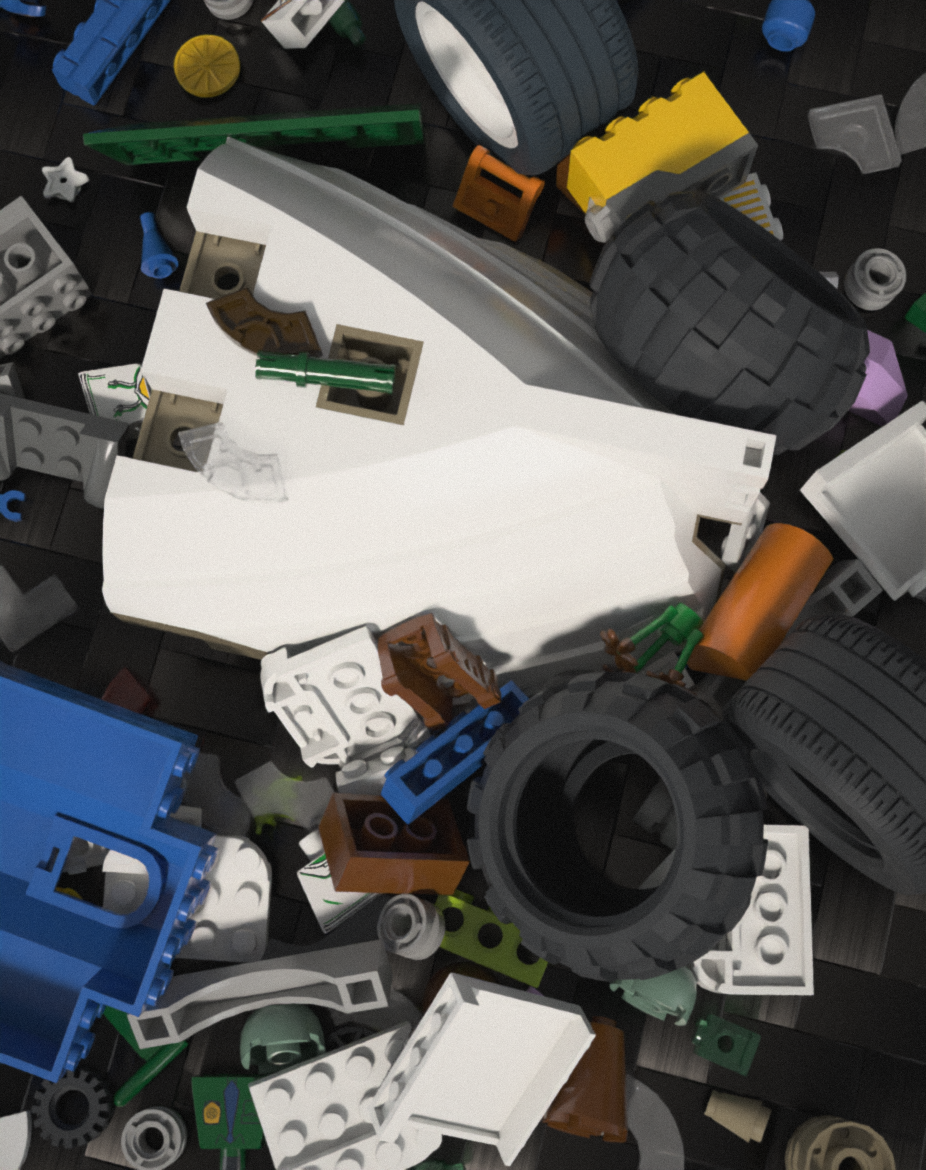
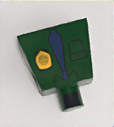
M198 1074L192 1077L191 1084L199 1145L202 1149H220V1170H245L246 1149H260L266 1144V1138L248 1084L269 1075Z

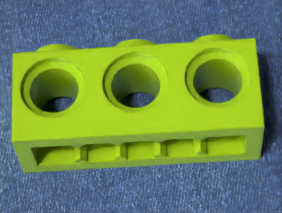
M457 889L453 895L438 896L435 905L439 907L442 913L447 908L456 907L461 910L464 916L463 926L458 931L449 932L445 930L439 947L538 988L548 962L540 957L533 964H524L518 959L516 951L523 938L519 936L520 931L513 923L507 925L501 923L490 906L487 911L473 906L474 897ZM487 923L498 925L503 933L501 943L495 948L484 947L478 938L480 928Z

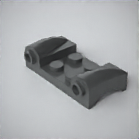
M0 393V481L10 477L16 467L83 482V497L85 501L97 508L104 509L105 496L117 455L125 457L130 430L129 423Z

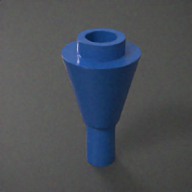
M147 212L140 217L144 232L141 270L147 276L161 279L169 276L176 270L178 260L159 232L155 215Z

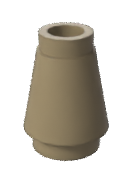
M713 1090L705 1115L713 1118V1120L748 1143L750 1139L761 1142L771 1109L762 1106L763 1101L719 1093Z

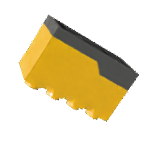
M704 72L693 79L685 78L679 81L671 90L672 96L666 99L662 97L659 99L657 97L650 98L641 105L638 110L639 115L633 119L625 118L624 116L616 118L607 126L605 130L607 134L599 139L595 136L593 138L592 136H586L574 145L570 155L567 189L586 213V226L597 241L607 243L623 219L650 200L657 203L659 200L662 201L671 192L702 191L719 199L746 182L758 144Z

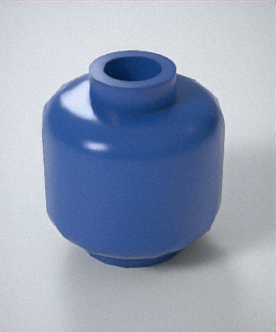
M772 0L769 3L762 24V33L769 45L780 51H791L802 46L809 37L815 19V9L808 0Z

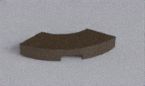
M248 287L206 303L214 322L223 334L235 345L257 356L258 350L299 355L300 351L310 352V356H323L306 310L294 313L270 310L255 299Z

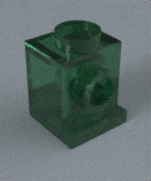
M708 1013L705 1021L702 1019L698 1020L691 1037V1043L696 1045L694 1054L747 1076L761 1035ZM723 1035H728L732 1040V1046L726 1052L720 1051L717 1045L718 1039Z

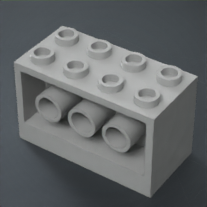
M22 196L0 210V359H2L6 355L18 352L23 347L24 342L37 333L49 330L58 318L68 311L79 309L86 302V299L93 295L73 262Z

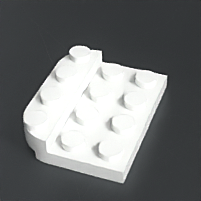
M367 626L293 657L284 647L275 653L266 655L261 660L262 670L260 678L266 709L269 713L272 711L276 713L299 745L303 761L310 767H314L316 763L339 764L341 771L344 765L352 761L364 760L367 762L379 758L384 751L390 748L406 747L430 737L423 718L415 709L398 695L391 697L384 693L381 686L382 672L378 655V644Z
M764 825L763 839H768L766 861L763 874L757 877L750 895L752 896L750 906L731 932L726 933L707 954L686 966L692 971L696 984L715 993L814 995L809 830L806 826Z
M216 835L214 847L219 848L211 871L207 872L205 878L211 881V885L204 903L198 905L197 910L194 914L192 913L190 918L197 921L188 945L184 944L180 954H176L175 958L247 963L260 961L268 944L272 886L271 864L268 863L261 849L249 841V838L240 835ZM110 850L102 868V872H106L103 908L119 914H129L137 910L143 903L149 887V874L145 865L137 859Z
M408 1021L248 1084L276 1170H405L425 1160L440 1146L442 1134L403 1127L394 1143L378 1140L367 1109L413 1034L411 1024Z

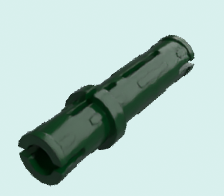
M258 350L257 358L259 359H256L255 377L259 380L294 382L296 387L307 388L308 384L393 394L396 364H376L310 356V352L300 351L299 355L274 353L264 350Z

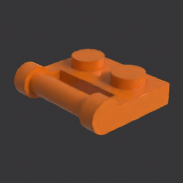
M477 145L469 158L452 207L517 242L524 233L545 181L536 176L530 178L524 174H518L509 165L489 155L490 151ZM484 169L523 191L522 197L519 198L480 176L481 170Z

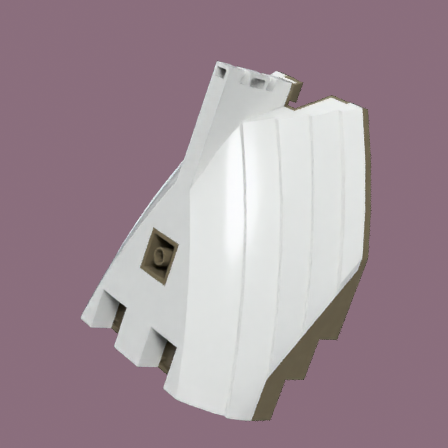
M227 137L226 144L218 146L205 158L197 169L187 205L196 234L180 291L163 290L141 372L152 388L134 456L132 459L117 455L105 496L103 519L104 582L102 592L107 607L112 614L124 623L202 639L212 649L262 660L266 655L275 653L284 647L293 657L364 626L368 627L378 644V637L391 629L417 617L433 613L435 620L440 625L446 624L453 637L473 655H479L483 660V664L489 670L493 669L495 671L499 689L512 680L525 695L538 693L549 686H558L574 679L578 675L604 672V664H608L616 672H621L624 668H617L614 660L615 655L611 656L604 651L606 644L600 637L602 630L607 632L611 628L617 635V633L652 616L657 619L670 605L675 607L679 602L691 608L704 622L720 597L726 564L696 537L700 517L742 525L749 513V509L752 508L759 496L760 489H763L768 480L776 435L679 416L671 412L641 387L618 364L601 342L595 329L590 308V298L593 292L547 263L506 244L477 238L415 205L407 204L337 168L316 165L277 154L231 137ZM232 273L240 278L237 286L231 290H222L217 287L219 278L225 274ZM248 287L255 299L270 310L283 313L306 310L323 354L320 358L376 364H396L393 394L308 384L307 388L296 387L294 382L256 379L255 365L256 359L259 358L241 349L223 334L214 322L206 303ZM191 432L196 435V442L191 449L187 451H177L174 449V440L180 433ZM663 626L657 629L658 638L662 635L660 629ZM402 641L396 643L398 646H413V644H406ZM668 641L661 648L662 657L672 651L675 654L682 653L686 643L682 642L680 646H675ZM444 675L438 676V681L446 688L454 684L453 679H447ZM470 693L457 699L453 698L452 708L477 704V700Z

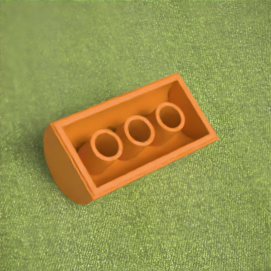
M775 523L765 527L699 629L704 637L695 646L687 662L690 669L747 681L783 641L831 564L833 557L829 550L813 535L798 527L782 523Z

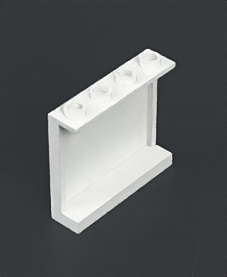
M923 400L818 469L800 489L894 601L906 592H909L914 597L926 588V429L921 425L926 420V404Z
M451 972L367 1108L378 1140L394 1143L403 1127H409L496 1145L504 1165L510 1166L596 1036L582 1008L579 1005Z

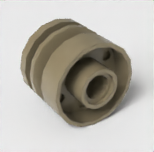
M832 1115L812 1117L799 1125L788 1141L785 1154L786 1170H896L893 1153L881 1135L867 1125Z

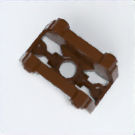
M433 613L407 621L378 637V655L382 672L381 686L384 693L391 697L398 695L423 716L424 724L428 729L435 731L450 724L453 698L457 699L470 693L484 709L501 702L502 694L498 687L495 671L493 669L489 670L483 664V660L479 655H473L453 637L446 624L440 625L435 620ZM402 641L406 644H413V646H398L396 643ZM444 675L447 679H453L454 684L446 688L438 681V676Z

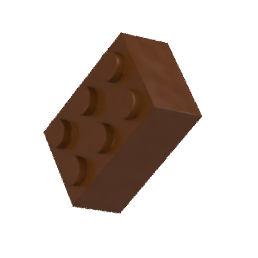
M333 793L318 827L335 892L453 895L470 862L449 799H440L407 825L382 795Z

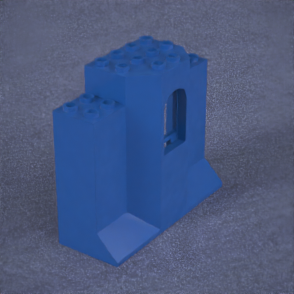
M0 661V1062L57 1083L68 1070L75 1071L81 1058L85 1059L95 1038V1033L90 1032V1028L96 1017L101 1018L106 1006L139 1017L149 1005L156 1006L160 995H165L174 970L170 969L176 954H180L184 944L188 945L197 921L190 919L192 913H195L198 905L204 903L208 894L211 881L205 878L207 872L209 873L213 867L219 848L214 847L216 833L170 817L171 813H177L184 797L185 789L179 787L182 778L186 772H192L197 762L200 748L194 746L198 735L9 666ZM75 837L132 857L145 865L149 874V887L143 903L137 910L129 914H119L56 890ZM59 848L58 856L51 871L49 868L56 849Z

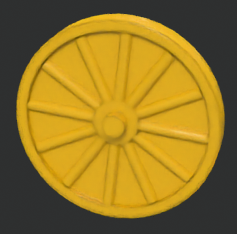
M200 35L188 40L180 47L175 56L174 71L179 84L190 94L198 97H214L226 92L234 85L239 76L240 61L237 51L226 39L216 35Z

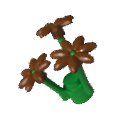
M679 602L675 607L670 605L661 616L631 638L624 637L619 641L611 628L607 632L602 630L600 637L606 644L604 651L611 656L615 655L614 660L617 668H624L621 672L636 674L668 641L675 646H680L682 642L686 643L674 669H669L667 675L663 672H659V675L651 671H646V675L685 688L686 683L682 682L684 679L682 672L695 646L704 637L703 633L699 631L704 623L691 608ZM663 626L660 629L662 635L638 660L630 655L636 650L635 645ZM608 664L603 665L604 672H616Z

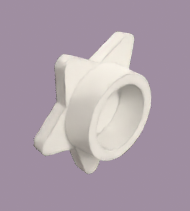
M67 157L58 167H44L42 169L43 174L48 180L43 191L45 198L57 196L60 199L73 203L81 190V185L89 181V177L86 174L75 171L73 160L70 157ZM66 178L67 181L65 183H61V179Z

